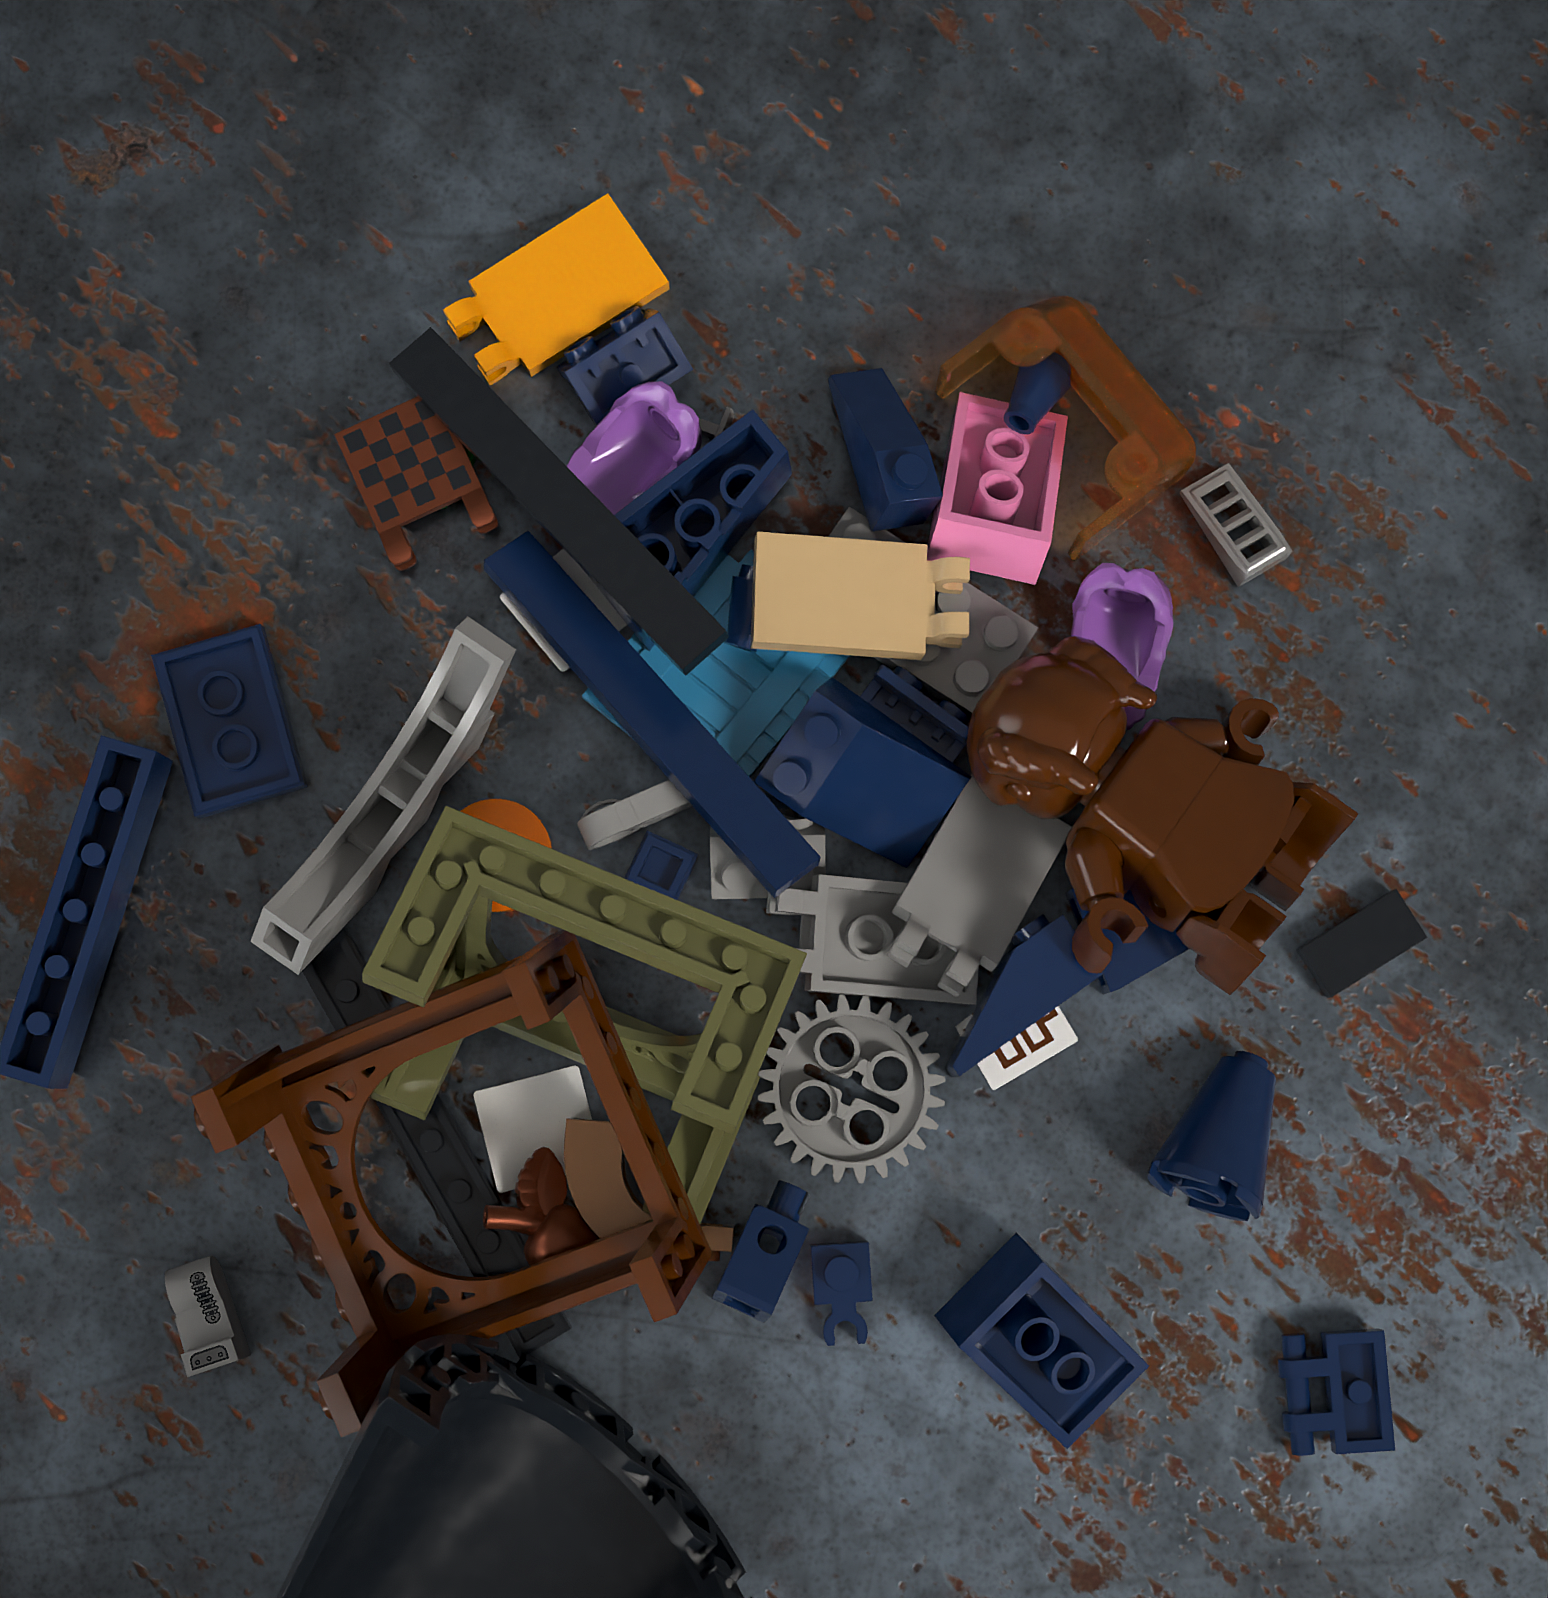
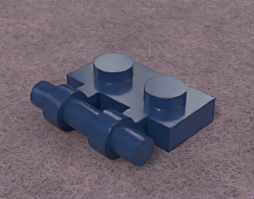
M1376 1328L1321 1332L1323 1356L1313 1357L1306 1356L1305 1334L1291 1333L1281 1335L1283 1358L1277 1359L1279 1377L1285 1378L1288 1411L1282 1412L1283 1428L1285 1432H1290L1292 1455L1306 1456L1315 1454L1313 1432L1330 1431L1331 1451L1335 1454L1395 1451L1384 1330ZM1310 1377H1325L1327 1409L1311 1410L1308 1379Z

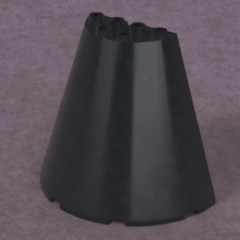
M446 1334L432 1336L417 1342L395 1362L386 1374L276 1597L744 1598L736 1582L746 1571L727 1538L690 1487L660 1454L653 1461L646 1456L643 1457L628 1442L634 1435L633 1427L603 1401L557 1369L529 1354H525L515 1363L495 1355L499 1350V1342L472 1335Z

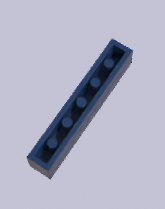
M102 735L100 737L0 1044V1075L47 1089H68L173 760L157 751Z

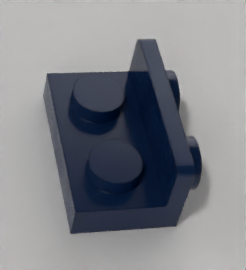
M639 306L632 307L610 322L614 329L596 341L592 336L585 337L563 352L567 360L560 363L556 368L561 376L567 379L595 426L609 413L615 400L623 396L632 387L646 382L663 381L670 385L693 370L659 311L651 308L641 311Z

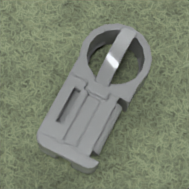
M667 780L623 800L608 799L599 801L588 808L576 824L587 849L592 850L613 843L641 830V828L685 809L688 810L693 806L670 780ZM612 804V805H609V806H607V807H604V808H602V809H599V810H597V811L591 813L592 811H594L595 809H597V808L600 807V806Z

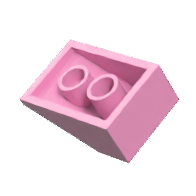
M959 392L940 480L943 497L934 508L927 547V561L945 557L970 558V571L1035 585L1052 540L1068 416L1048 412L1037 424L1033 433L1020 434L1013 431L1004 422L1003 417L1009 407L1008 402Z

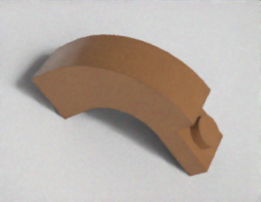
M567 1118L564 1139L565 1174L574 1203L591 1230L599 1238H603L651 1220V1214L642 1211L643 1204L634 1195L629 1185L625 1170V1154L611 1122ZM701 1222L700 1226L712 1252L709 1261H720V1251L732 1252L735 1225Z

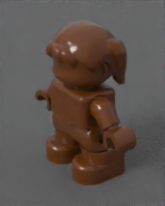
M1071 636L1062 639L1055 647H1051L1048 653H1035L1014 661L998 674L973 710L967 735L969 763L979 787L996 805H1017L1030 815L1040 819H1056L1069 813L1079 802L1086 806L1066 837L1068 851L1065 869L1080 908L1089 911L1076 928L1072 937V951L1077 962L1087 972L1102 973L1110 963L1113 953V943L1103 934L1102 929L1114 931L1121 938L1123 944L1136 942L1146 930L1148 924L1144 915L1133 904L1123 899L1124 894L1129 890L1132 892L1133 898L1141 911L1151 922L1171 932H1174L1179 926L1176 931L1177 936L1184 945L1197 953L1195 958L1197 972L1231 995L1264 960L1266 955L1259 949L1287 917L1259 896L1247 893L1244 888L1250 882L1256 892L1286 911L1302 894L1304 888L1300 885L1309 872L1359 813L1321 789L1315 783L1292 782L1284 771L1259 766V763L1265 757L1262 745L1249 742L1244 735L1252 739L1258 738L1267 733L1278 720V709L1268 701L1256 698L1242 700L1231 709L1222 723L1218 719L1171 717L1165 721L1162 719H1152L1144 725L1128 749L1125 750L1119 746L1127 727V715L1124 707L1149 709L1156 703L1157 694L1149 687L1139 683L1115 656L1093 640Z

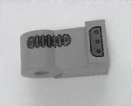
M210 1255L166 1270L165 1286L170 1304L176 1314L175 1322L184 1350L181 1358L187 1377L251 1356L223 1270L215 1256Z

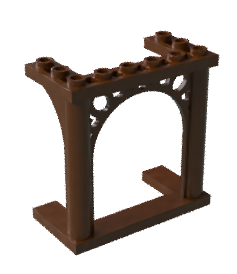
M565 930L549 935L522 956L431 992L425 1007L408 1001L282 1052L280 1046L277 1045L256 1054L191 1096L195 1106L194 1118L201 1134L210 1140L216 1154L239 1145L264 1127L266 1148L270 1156L275 1161H279L289 1183L288 1196L291 1205L298 1214L303 1215L311 1233L314 1257L318 1264L327 1270L334 1285L337 1309L341 1317L345 1321L350 1322L356 1339L316 1381L319 1386L321 1407L325 1415L329 1419L334 1420L341 1437L359 1431L388 1371L398 1359L421 1340L446 1334L472 1335L489 1339L638 1284L653 1321L657 1322L679 1312L712 1256L711 1249L575 934ZM563 1011L652 1219L501 1275L489 1277L458 1276L433 1269L413 1259L396 1246L380 1229L367 1208L359 1188L355 1167V1141L360 1118L369 1098L387 1075L403 1063L419 1055L520 1015L527 1030L551 1021ZM375 1066V1070L371 1074L366 1071V1069ZM350 1079L354 1081L356 1086L355 1097L351 1099L339 1090ZM337 1081L339 1089L331 1087L329 1084ZM311 1101H322L335 1107L343 1119L342 1128L338 1131H325L316 1127L306 1107L307 1104ZM324 1146L334 1147L339 1159L337 1166H332L329 1159L330 1156ZM349 1203H352L356 1207L357 1213L355 1216L352 1212ZM370 1250L379 1252L383 1257L385 1268L380 1273ZM399 1273L408 1274L413 1279L416 1287V1295L412 1305L403 1310L395 1309L387 1291L389 1281L394 1275ZM432 1287H439L444 1290L449 1299H436L433 1303L436 1308L427 1310L432 1296ZM464 1292L474 1293L469 1296H464Z

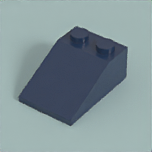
M831 677L815 690L754 782L800 816L907 868L972 776Z
M1042 914L1014 934L1011 941L1015 948L1003 956L945 1066V1070L950 1077H959L1105 973L1104 971L1097 974L1087 972L1077 962L1072 951V937L1075 930L1064 915L1049 922L1045 915Z
M1017 1232L934 1315L957 1346L1067 1449L1149 1367L1145 1360Z

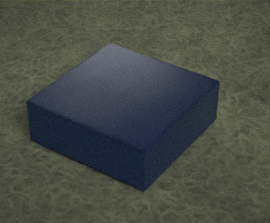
M647 830L624 879L679 900L699 854Z

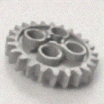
M839 995L837 1009L834 1012H829L826 1005L821 1000H817L815 1002L817 1018L811 1021L802 1012H795L796 1022L800 1029L793 1033L788 1029L779 1027L777 1032L786 1043V1046L783 1050L768 1048L766 1054L777 1062L776 1069L761 1070L758 1076L773 1082V1090L758 1095V1100L774 1103L776 1110L767 1115L763 1122L764 1124H782L784 1130L774 1140L776 1146L791 1140L797 1145L790 1159L792 1163L798 1162L806 1154L813 1157L811 1164V1175L816 1176L826 1163L832 1165L833 1180L837 1183L843 1177L845 1168H853L858 1183H864L866 1166L873 1165L882 1178L888 1177L886 1160L893 1157L898 1163L906 1167L909 1165L903 1148L909 1144L924 1150L926 1145L917 1134L920 1127L937 1130L939 1126L926 1113L928 1108H937L945 1105L944 1100L930 1095V1087L945 1082V1076L929 1074L927 1066L938 1060L940 1055L939 1053H921L919 1047L925 1042L929 1034L925 1031L912 1037L909 1036L906 1030L912 1020L910 1014L902 1017L896 1023L889 1020L892 1003L888 1001L876 1014L870 1012L869 996L862 997L857 1010H850L845 995ZM830 1034H842L852 1044V1058L844 1066H830L821 1057V1042ZM885 1057L897 1059L905 1069L904 1082L893 1091L880 1088L873 1077L874 1066L880 1059ZM806 1064H812L842 1079H848L853 1072H856L862 1076L860 1080L862 1088L896 1102L899 1105V1110L896 1113H890L859 1098H854L850 1105H845L840 1101L842 1098V1091L806 1075L803 1068ZM809 1086L820 1087L829 1097L830 1105L827 1113L817 1120L805 1119L799 1114L796 1107L798 1094L802 1089ZM862 1110L873 1111L879 1116L882 1123L880 1136L869 1144L858 1143L850 1134V1121L856 1113Z

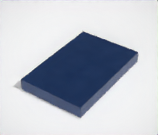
M261 624L151 655L193 813L196 818H204L308 787L265 628Z

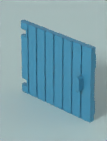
M752 549L739 563L727 555L694 596L726 631L728 627L732 576L738 577L742 564L753 566L754 551ZM635 634L628 640L631 646L749 777L753 775L786 735L815 690L831 677H834L851 656L757 649L755 653L723 642L685 676L656 645L648 651ZM588 688L583 693L582 699L629 735Z

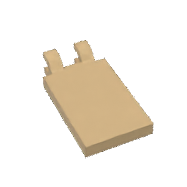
M757 532L754 538L751 649L922 660L926 654V644L947 648H960L962 646V638L969 636V612H941L935 614V591L961 594L963 583H968L970 580V558L945 557L927 561V544Z

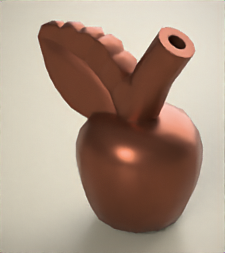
M544 1146L534 1151L532 1158L527 1159L524 1168L520 1170L517 1176L519 1181L515 1184V1192L519 1208L486 1205L484 1208L483 1226L485 1229L512 1230L529 1235L524 1247V1254L530 1265L600 1239L588 1226L577 1208L564 1204L567 1195V1182L564 1170L555 1154Z

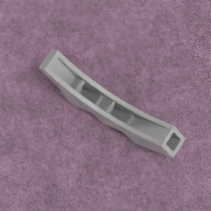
M468 616L455 628L434 674L399 735L374 773L320 845L263 907L250 942L299 975L376 894L390 859L428 821L443 785L479 749L494 716V712L490 710L491 705L514 656L515 648Z

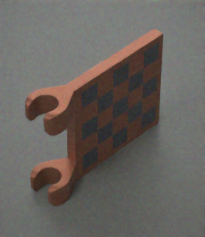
M418 397L334 434L376 526L388 558L398 571L406 570L417 563L416 556L402 526L461 499L479 533H487L498 526V520L463 444Z

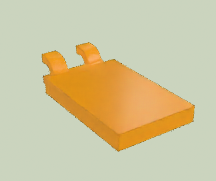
M607 193L469 280L470 288L475 296L460 299L444 308L443 312L448 318L447 324L459 342L470 336L485 323L499 341L474 354V358L478 363V370L488 385L491 386L521 364L530 377H533L564 357L563 352L579 340L588 336L594 338L610 328V322L621 313L635 306L641 308L668 291L669 281Z

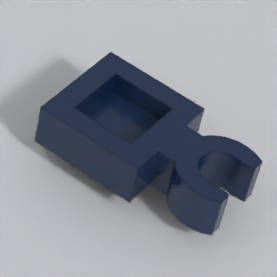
M869 1242L811 1244L814 1305L831 1304L832 1312L827 1316L823 1325V1335L828 1346L835 1345L834 1329L842 1321L853 1323L856 1327L857 1343L865 1344L868 1335L867 1325L862 1315L856 1311V1302L873 1301Z

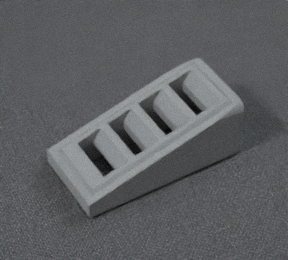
M1229 463L1180 491L1181 497L1237 587L1286 560L1293 552L1277 526ZM1225 484L1230 494L1207 506L1201 497ZM1237 503L1242 512L1220 524L1215 515ZM1248 521L1253 530L1232 541L1227 533ZM1260 540L1265 549L1246 559L1241 550Z

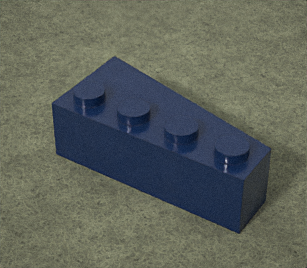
M752 409L614 516L694 597L792 475L788 450ZM588 575L641 643L650 651L655 644Z

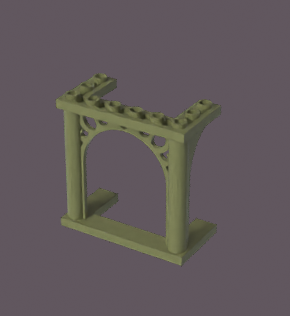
M445 806L362 972L363 983L425 1007L431 992L507 962L508 960L499 951L491 935L492 901L719 993L703 1032L689 1036L675 1035L606 1006L640 1087L673 1101L671 1110L682 1114L667 1149L699 1224H701L760 1080L758 1074L761 1071V1065L807 953ZM563 1011L551 1021L527 1030L521 1015L492 1026L586 1065ZM464 1038L403 1063L383 1079L371 1095V1098L425 1120ZM644 1203L642 1211L650 1214L646 1203Z

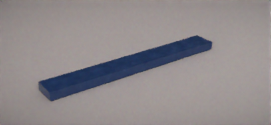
M526 531L484 559V571L774 898L819 865L820 855L529 531Z

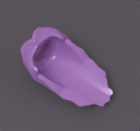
M663 381L639 384L615 400L609 413L590 432L584 442L573 451L566 466L615 515L700 450L702 430L699 418L692 408L686 404L679 403L672 388Z
M1102 563L1083 580L1072 603L1073 624L1071 636L1095 641L1099 646L1115 656L1139 683L1155 692L1173 630V605L1169 588L1161 578L1147 569L1140 568L1129 571L1114 563ZM1124 707L1127 715L1126 730H1130L1135 723L1143 720L1146 709Z

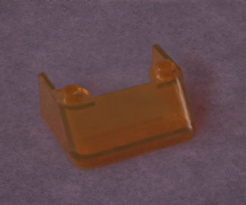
M1055 296L1011 311L948 359L940 367L935 392L941 399H944L999 355H1002L1011 364L1021 367L1036 365L1053 352L1058 353L1067 360L1071 367V386L1118 442L1107 456L1104 465V475L1108 485L1120 498V501L1077 534L1068 551V555L1075 562L1180 480L1188 472L1195 460L1196 445L1191 434L1084 305L1069 296Z

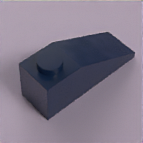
M883 368L830 375L828 378L829 387L871 532L923 524L943 497L928 444Z

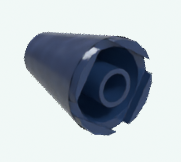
M1236 1051L1234 1056H1224L1219 1060L1152 1160L1146 1176L1153 1186L1172 1197L1176 1187L1191 1197L1188 1206L1215 1216L1237 1221H1248L1251 1213L1255 1219L1259 1218L1264 1201L1276 1076L1267 1069L1269 1064L1265 1059L1250 1052Z

